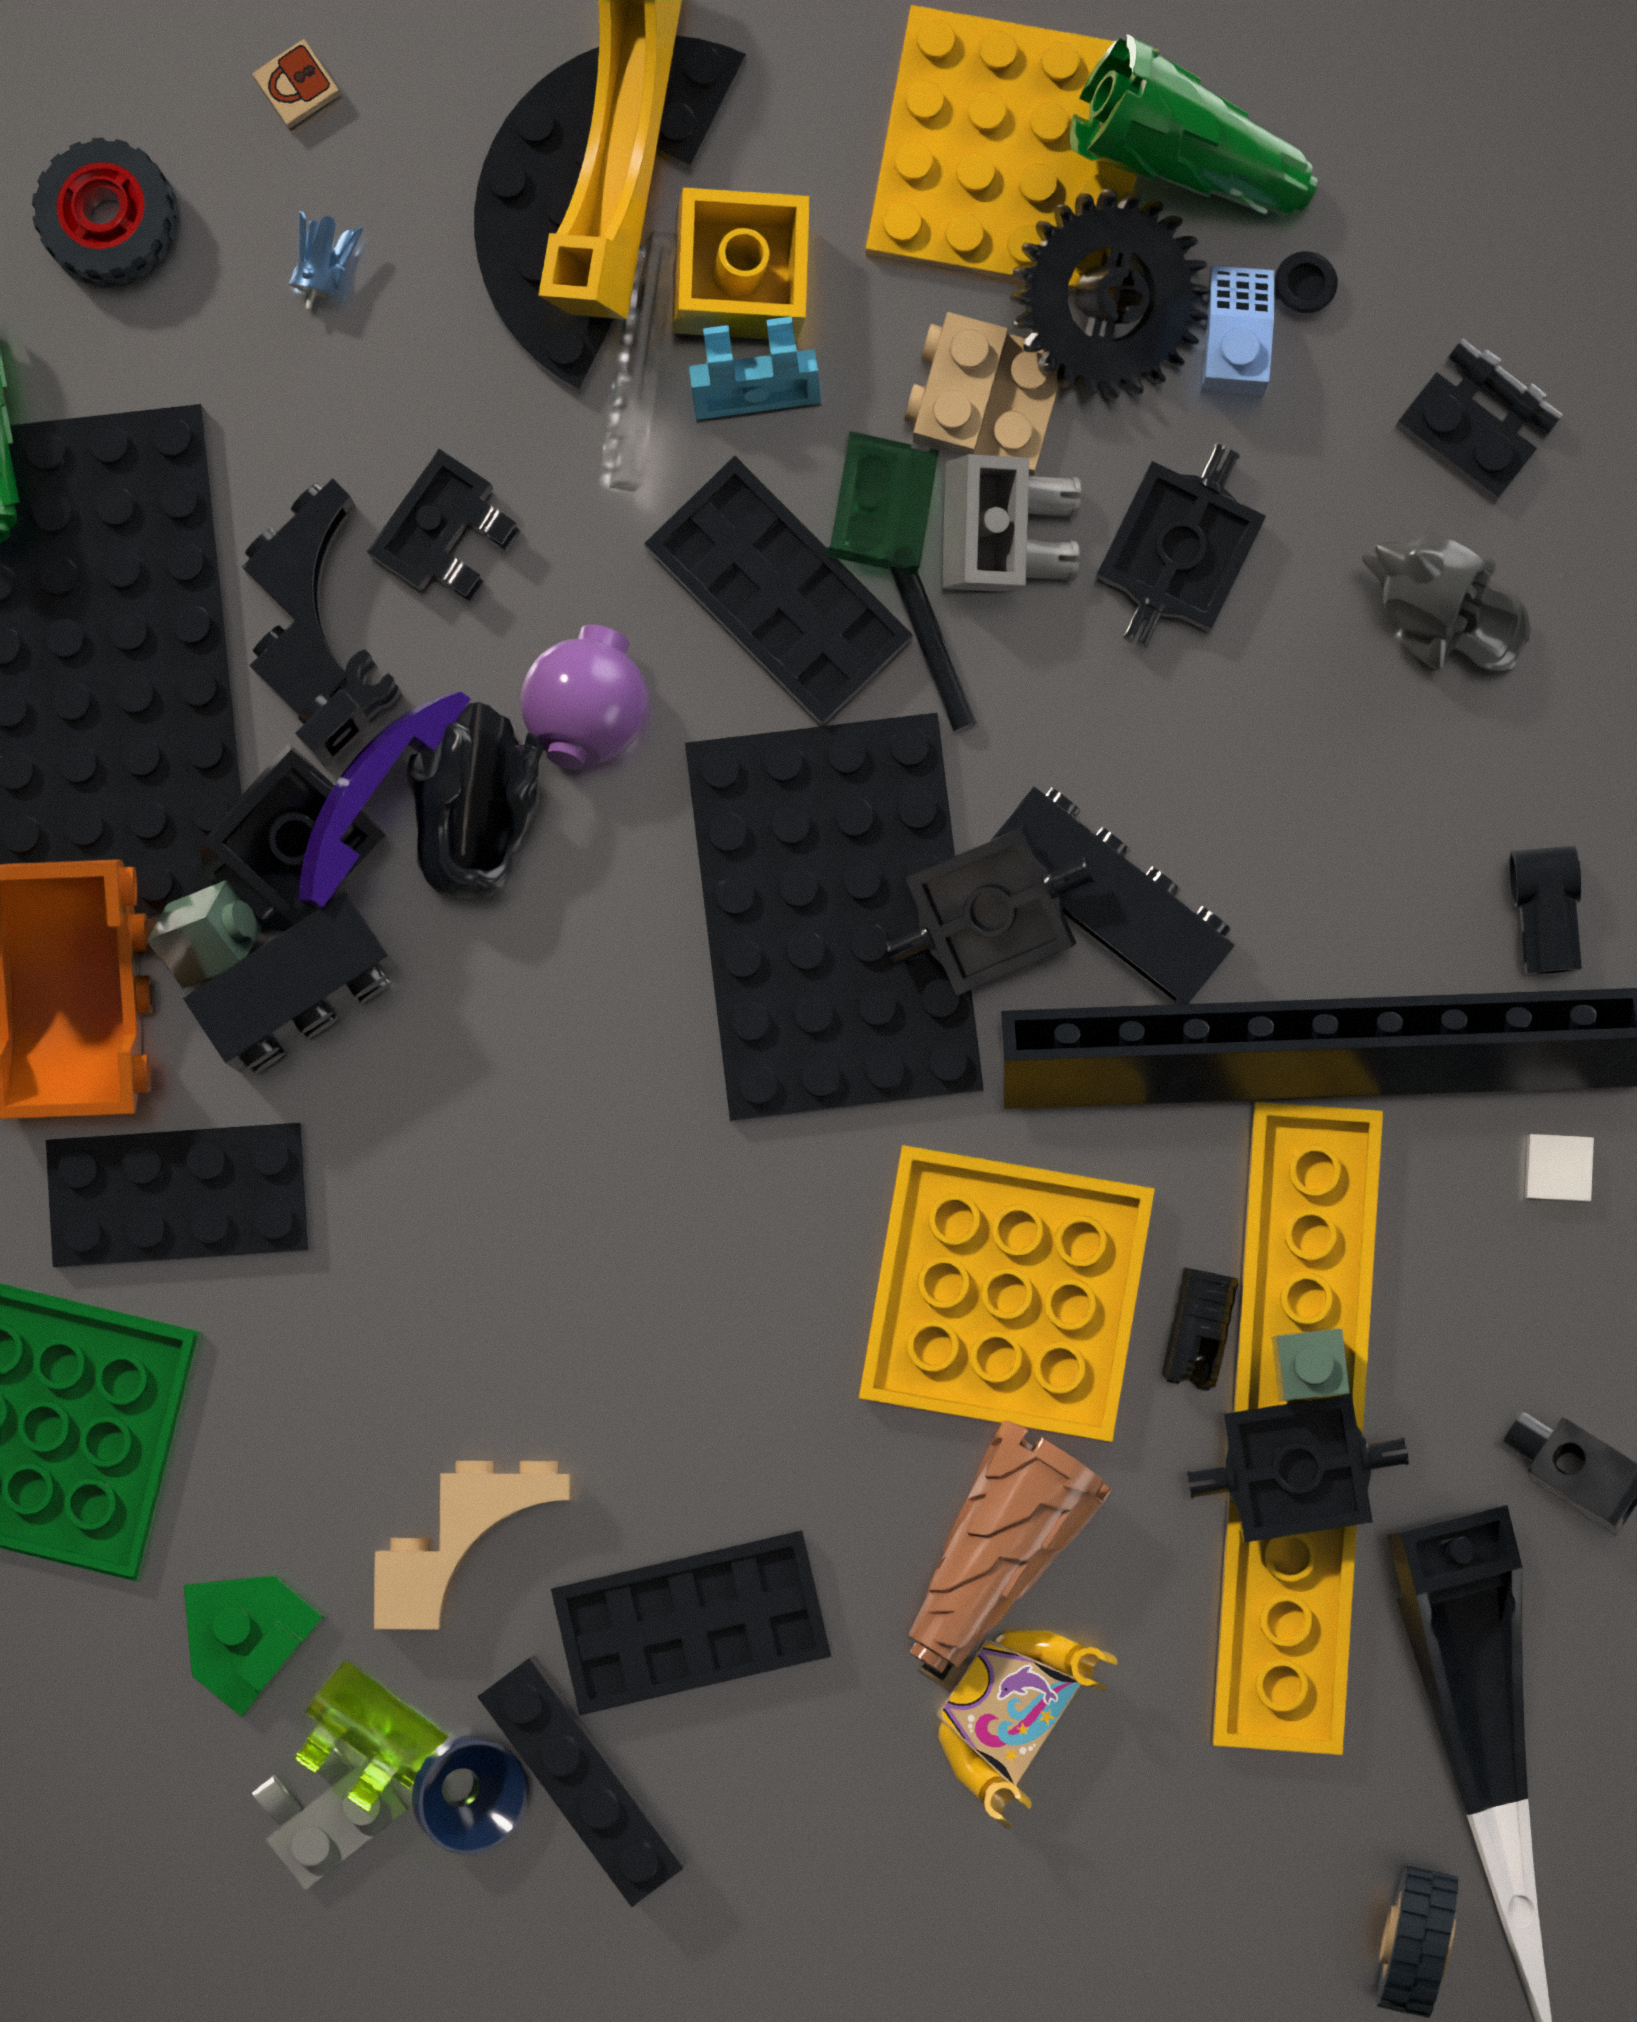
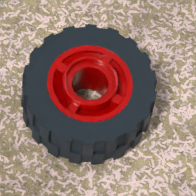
M103 137L92 138L91 142L83 144L79 141L70 145L68 151L62 155L58 153L50 160L52 164L46 172H41L37 180L39 186L37 193H33L32 206L35 208V216H32L34 227L41 236L40 241L63 269L66 268L74 277L82 281L88 279L92 280L95 285L107 286V283L117 282L121 285L129 283L130 279L138 275L141 277L152 271L150 268L157 261L161 262L168 253L166 249L170 241L174 242L177 230L174 226L175 219H179L178 207L173 201L175 194L170 183L147 153L138 147L137 149L130 147L126 141L115 139V142L106 141ZM106 200H116L119 202V210L113 220L105 224L92 223L93 210L99 203Z

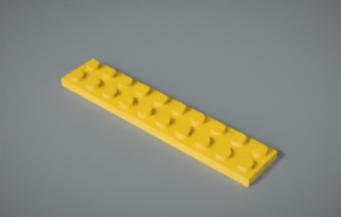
M1266 1102L1253 1103L1233 1412L1340 1396L1332 1395L1279 1401L1271 1337L1342 1328L1349 1385L1348 1394H1352L1357 1427L1363 1435L1383 1111ZM1228 1492L1212 1734L1213 1746L1343 1755L1357 1525L1243 1542L1238 1509Z

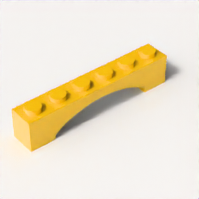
M598 0V75L587 148L578 182L565 217L557 233H549L538 295L569 315L627 319L682 0Z

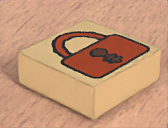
M302 39L252 73L254 80L288 129H291L341 95L339 89L305 39Z

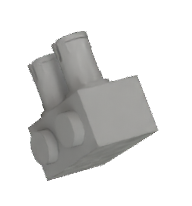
M967 454L947 461L945 466L942 588L1004 592L1026 586V577L1074 581L1078 574L1079 563L1061 562L1059 559L1078 557L1079 546L1074 540H1067L1065 542L1027 539L1028 514L1075 518L1080 510L1081 499L1062 498L1061 496H1072V493H1081L1079 479L1077 477L1029 476V458Z

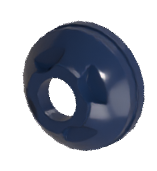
M463 1736L449 1740L437 1747L425 1759L417 1772L412 1791L414 1815L419 1826L430 1840L448 1852L460 1855H473L489 1851L503 1843L515 1831L522 1820L528 1801L529 1788L527 1776L521 1762L512 1751L496 1741L479 1736ZM469 1769L473 1776V1786L469 1795L459 1802H446L442 1794V1785L445 1778L454 1770Z

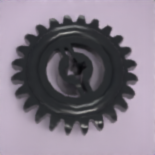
M1106 188L1099 194L1096 206L1090 194L1080 193L1075 202V214L1069 206L1058 204L1054 209L1057 226L1054 227L1049 222L1038 221L1036 231L1042 242L1040 245L1026 242L1022 245V252L1031 260L1030 266L1015 267L1013 269V275L1025 282V289L1012 293L1010 300L1013 303L1025 305L1026 311L1014 320V327L1032 330V333L1023 344L1024 351L1035 353L1043 349L1038 362L1039 371L1050 373L1059 366L1057 373L1058 385L1062 388H1070L1078 377V388L1084 397H1093L1097 392L1096 387L1099 383L1105 397L1117 399L1120 397V381L1128 392L1140 395L1144 392V387L1141 384V373L1154 383H1164L1166 377L1161 371L1160 361L1178 367L1185 364L1184 359L1179 356L1174 347L1176 342L1188 345H1197L1199 343V339L1185 327L1186 321H1204L1208 318L1205 312L1190 305L1191 299L1207 295L1211 291L1207 286L1191 283L1190 281L1192 275L1205 269L1208 264L1203 260H1185L1184 258L1186 252L1198 243V239L1193 236H1182L1174 239L1173 235L1176 229L1183 223L1182 217L1168 216L1157 222L1159 213L1164 207L1163 203L1158 200H1151L1139 210L1141 195L1136 191L1125 193L1117 205V192ZM1105 247L1101 265L1088 269L1081 276L1076 289V299L1079 308L1088 317L1084 333L1073 320L1068 305V284L1076 266L1089 253ZM1131 255L1143 268L1146 279L1140 272L1128 268ZM1110 287L1120 291L1118 302L1108 299ZM1142 316L1140 322L1128 334L1112 340L1115 324H1129Z

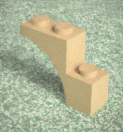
M455 1461V1473H440L439 1550H429V1538H390V1550L375 1551L374 1629L439 1630L443 1628L444 1611L453 1578L470 1549L492 1527L523 1509L541 1503L572 1500L573 1474H558V1461H520V1474H494V1461Z

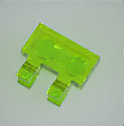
M344 1660L305 1711V1713L319 1723L307 1737V1742L294 1759L315 1774L341 1739L371 1761L358 1778V1782L346 1796L354 1804L368 1812L393 1777L409 1789L414 1783L417 1772L425 1759L437 1747L443 1745L448 1735Z

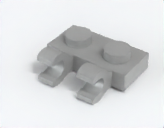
M324 1734L303 1752L315 1770L331 1786L314 1801L302 1809L276 1774L268 1778L252 1793L267 1814L280 1826L266 1838V1841L304 1890L311 1887L408 1810V1806L369 1757L353 1769L327 1734Z

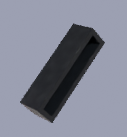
M1033 786L992 839L1026 826L1039 858L1051 871L1085 856L1091 866L1068 876V878L1071 879L1093 869L1096 881L1062 894L1065 917L1174 1003L1189 1004L1235 946L1233 942L1226 938L1231 928L1217 915L1203 906L1196 913L1176 898L1181 889L1156 868L1151 866L1144 873L1125 857L1131 851L1130 848L1110 831L1100 827L1097 833L1094 834L1075 819L1081 810L1062 793L1051 787L1044 794Z
M534 1655L477 1696L631 1908L684 1869L686 1865L684 1859Z

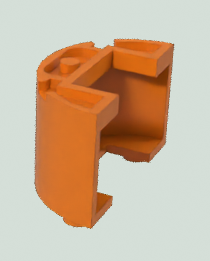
M120 859L0 864V1119L135 1114L139 1093L150 1092V1058L148 1054H142V1014L153 1012V986L150 975L140 976L139 952L148 951V920L146 913L135 914L134 906L137 904L135 867H125Z

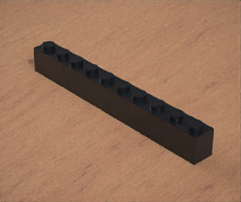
M1637 988L1001 1011V1065L1004 1109L1637 1086Z

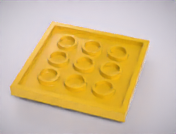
M911 5L865 254L1023 282L1013 275L1015 267L1030 266L1031 260L1022 252V245L1025 242L1040 245L1042 241L1036 231L1038 221L1049 222L1054 227L1057 226L1054 209L1058 204L1069 206L1075 214V202L1080 193L1090 194L1096 206L1101 191L1109 188L1117 192L1116 201L1118 205L1125 193L1133 191L1136 175L1098 160L1090 161L1074 152L1070 146V128L1073 114L1088 120L1090 115V104L1079 99L1081 92L1098 61L1115 41ZM1105 247L1089 253L1076 266L1068 284V291L1076 292L1081 276L1088 269L1101 265ZM1112 287L1109 289L1108 298H1113L1115 289Z
M902 1145L858 1399L997 1423L1008 1420L1026 1428L1113 1442L1155 1188Z

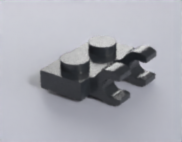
M438 449L367 550V553L371 558L420 591L424 589L433 576L451 591L470 603L484 584V581L480 579L481 575L448 554L468 524L505 551L512 544L520 529L516 527L517 523L485 502L493 490V486L489 481L441 449Z
M366 649L357 652L348 661L345 670V689H339L332 697L326 692L320 694L298 717L303 726L295 733L296 736L324 767L370 724L369 720L377 712L391 706L400 695L401 690L389 673L382 677L377 684L365 685L367 678L378 668Z

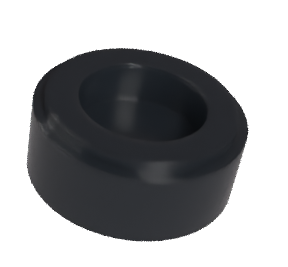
M1310 251L1294 253L1288 256L1277 269L1274 277L1275 299L1279 306L1292 316L1299 318L1317 316L1324 312L1334 299L1338 286L1336 271L1330 261L1318 253Z

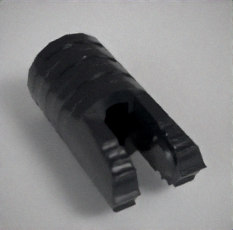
M1183 1267L1177 1293V1302L1174 1307L1173 1321L1171 1322L1165 1351V1359L1163 1361L1162 1375L1166 1378V1382L1179 1384L1186 1380L1196 1385L1197 1389L1209 1391L1210 1388L1216 1387L1220 1374L1219 1371L1228 1337V1328L1232 1318L1231 1314L1239 1279Z

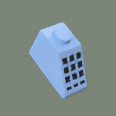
M1211 265L1209 281L1211 291L1208 294V318L1206 319L1201 392L1264 397L1269 384L1274 327V270Z

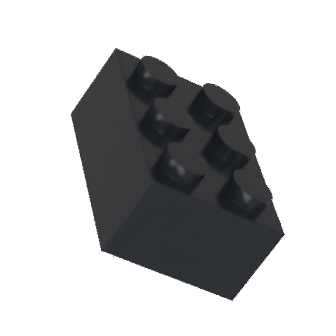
M345 891L325 904L323 908H319L184 997L183 1000L223 1061L238 1072L246 1068L251 1069L253 1074L284 1056L285 1051L281 1045L298 1033H304L308 1039L336 1022L339 1017L335 1009L351 998L355 997L360 1003H364L389 987L392 981L388 974L397 969L398 966L356 902Z

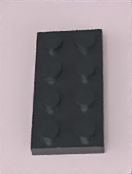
M735 455L644 543L645 548L821 726L835 715L913 638V634Z
M301 1122L46 1140L53 1268L311 1251L304 1132Z
M802 1530L551 1589L579 1715L831 1657Z

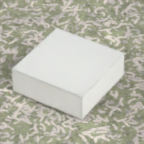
M1527 1135L1524 1199L1590 1202L1592 1194L1594 1137Z

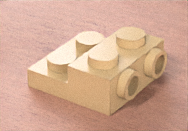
M947 312L943 327L934 324L930 325L921 361L932 363L926 387L913 385L904 421L915 424L913 442L963 456L975 454L1029 458V474L1034 475L1059 387L1057 382L1059 366L1050 373H1042L1039 371L1038 362L1043 349L1035 353L1025 352L1023 344L1026 338L1008 334V328Z

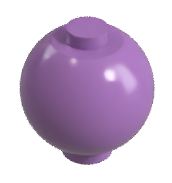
M600 625L583 626L578 639L561 641L545 650L533 662L524 678L520 697L524 724L528 732H531L540 740L544 751L547 752V758L558 766L568 769H581L583 765L598 764L618 756L637 738L645 722L648 707L645 681L637 665L626 655L629 647L628 639L611 628Z

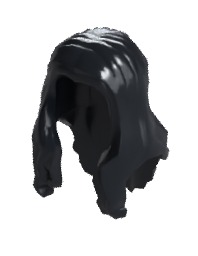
M481 702L468 704L455 723L446 725L445 737L435 751L411 754L406 768L407 784L412 790L415 801V815L418 828L417 865L429 885L437 892L454 898L483 899L498 893L507 884L513 872L515 862L530 834L539 803V761L544 750L540 740L529 732L526 734L524 744L519 745L518 741L513 738L514 729L510 719L500 715L490 705Z

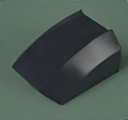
M289 743L237 800L199 847L204 876L214 885L227 880L240 899L250 906L261 927L286 931L318 909L308 908L299 901L300 877L311 832L329 793L335 786L332 781ZM361 809L340 839V841L360 855L342 882L386 836L383 829L363 809Z

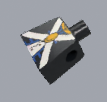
M1523 1410L1506 1434L1503 1443L1532 1462L1527 1471L1529 1479L1617 1537L1637 1506V1463L1564 1417H1562L1553 1430ZM1569 1452L1585 1461L1583 1468L1572 1475H1568L1556 1467L1558 1459Z

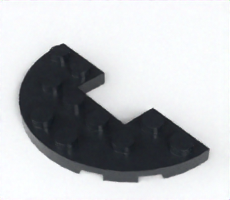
M675 37L656 148L657 155L692 171L747 60L745 53L723 44L699 38ZM599 47L584 52L560 65L536 83L520 99L506 117L492 141L483 163L474 207V237L477 259L485 288L495 311L519 347L541 369L560 383L580 394L618 319L569 315L538 295L549 233L556 234L565 217L578 182L587 148L595 103ZM634 277V282H633V288H634V286H635V284H636V279H635V277Z

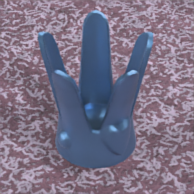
M299 210L298 262L292 272L289 285L309 293L305 308L310 310L315 295L332 299L337 298V293L345 273L344 266L362 234L363 228L357 227L354 230L345 231L331 254L335 232L334 218L330 215L324 216L320 223L317 220H311L306 233V217L304 212Z

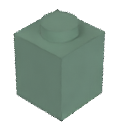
M225 880L168 903L149 935L147 942L182 989L221 974L248 956L262 927L257 922L250 906L240 899L229 882Z
M1342 1328L1271 1337L1279 1401L1349 1393Z

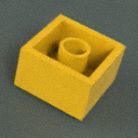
M683 188L676 210L672 333L704 335V328L728 325L730 337L769 339L766 320L792 317L794 339L798 341L806 318L810 196Z

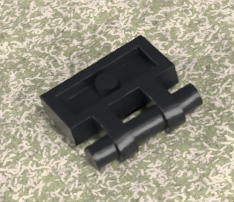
M1462 338L1448 356V359L1467 373L1466 376L1456 387L1436 372L1398 420L1396 426L1496 502L1537 450L1534 445L1518 434L1520 429L1529 420L1546 434H1549L1563 414L1544 400L1547 394L1532 383L1529 387H1526L1500 367L1499 364L1502 360L1488 349L1482 353ZM1482 386H1485L1512 407L1503 421L1473 400V397Z

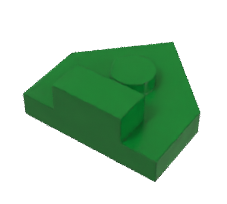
M276 1575L183 1585L192 1677L239 1716L243 1717L319 1625L325 1615Z

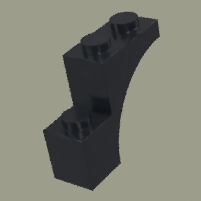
M333 478L323 488L318 483H315L305 490L291 506L290 510L295 515L278 532L270 527L261 533L247 548L245 555L249 560L242 566L247 576L293 622L286 630L278 625L269 631L254 647L253 653L257 658L249 666L297 717L320 694L326 692L332 697L339 689L342 688L344 690L346 687L345 670L334 658L322 629L318 602L319 578L327 549L343 521L356 508L351 496Z

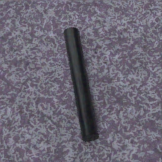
M908 547L894 550L885 555V558L953 732L969 728L977 724V721Z

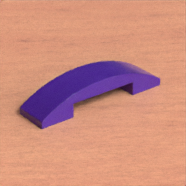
M462 691L431 699L393 721L357 754L329 793L311 832L300 877L299 901L308 908L324 907L360 856L340 841L343 834L407 744L419 753L435 751L445 737L446 725L455 723L471 698Z

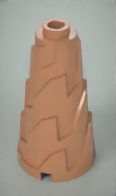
M1003 1420L993 1435V1440L975 1476L972 1489L949 1533L942 1551L943 1556L929 1583L926 1599L907 1635L915 1642L909 1653L941 1674L948 1664L955 1668L961 1665L985 1633L989 1632L1001 1621L1017 1599H1021L1035 1585L1064 1547L1087 1526L1097 1511L1104 1506L1112 1492V1488L1104 1485L1105 1481L1078 1460L1043 1438L1032 1445L1024 1439L1029 1430L1008 1420Z

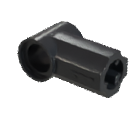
M1576 846L1512 850L1509 858L1510 886L1514 907H1519L1525 975L1555 974L1581 970L1576 903H1580L1581 869Z

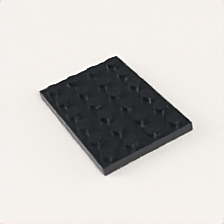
M938 712L686 742L685 747L730 1122L983 1092L972 990L956 996L944 966L930 951L904 961L897 966L892 961L891 956L896 952L913 946V944H908L892 952H888L886 940L919 928L918 907L905 878L910 874L955 856Z

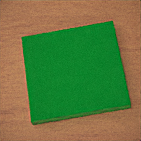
M0 1283V1549L135 1582L140 1581L201 1332Z

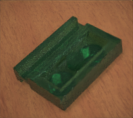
M850 431L845 441L826 556L888 569L889 566L906 569L907 574L916 575L921 564L939 450L930 448L928 452L911 448L912 444Z

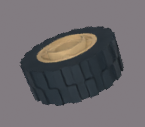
M1409 1865L1405 1866L1399 1882L1394 1906L1391 1905L1381 1944L1379 1957L1381 1970L1378 1983L1377 2007L1430 2018L1442 1977H1445L1453 1946L1456 1927L1454 1915L1459 1886L1457 1876Z

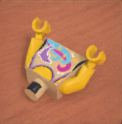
M1006 1630L998 1635L994 1641L984 1638L972 1658L966 1657L958 1668L948 1664L941 1674L922 1663L918 1672L949 1691L936 1715L942 1720L938 1731V1740L954 1775L985 1804L988 1814L1007 1829L1013 1827L1003 1816V1809L1007 1802L1018 1799L1030 1809L1031 1800L1016 1785L1080 1685L1096 1691H1105L1107 1689V1686L1095 1682L1093 1668L1101 1660L1117 1666V1658L1112 1654L1093 1647L1085 1648L1083 1645L1050 1630Z

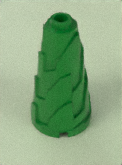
M1127 35V41L1121 38L1117 39L1098 61L1079 99L1090 104L1089 118L1086 120L1073 114L1070 128V146L1074 152L1090 161L1098 160L1153 182L1155 177L1208 198L1210 193L1264 214L1271 210L1286 216L1294 210L1303 211L1309 205L1316 192L1318 180L1317 177L1312 175L1313 166L1306 160L1301 150L1247 119L1249 113L1200 85L1201 79L1160 55L1150 44L1130 35Z

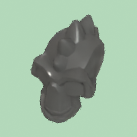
M1422 533L1414 537L1408 544L1380 542L1375 546V551L1365 552L1362 555L1363 563L1374 574L1376 582L1383 589L1385 609L1388 616L1401 628L1402 641L1410 652L1427 665L1438 670L1444 668L1449 654L1454 649L1469 656L1477 666L1488 670H1507L1517 665L1516 660L1523 646L1530 638L1531 629L1528 612L1516 594L1502 593L1488 586L1490 577L1493 575L1496 567L1492 559L1478 556L1467 547L1451 539L1430 533Z

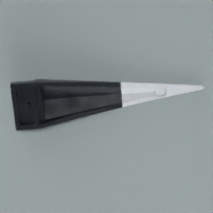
M1508 1505L1398 1531L1388 1534L1403 1596L1396 1600L1534 2022H1552L1537 1905L1528 1802L1523 1698V1566Z

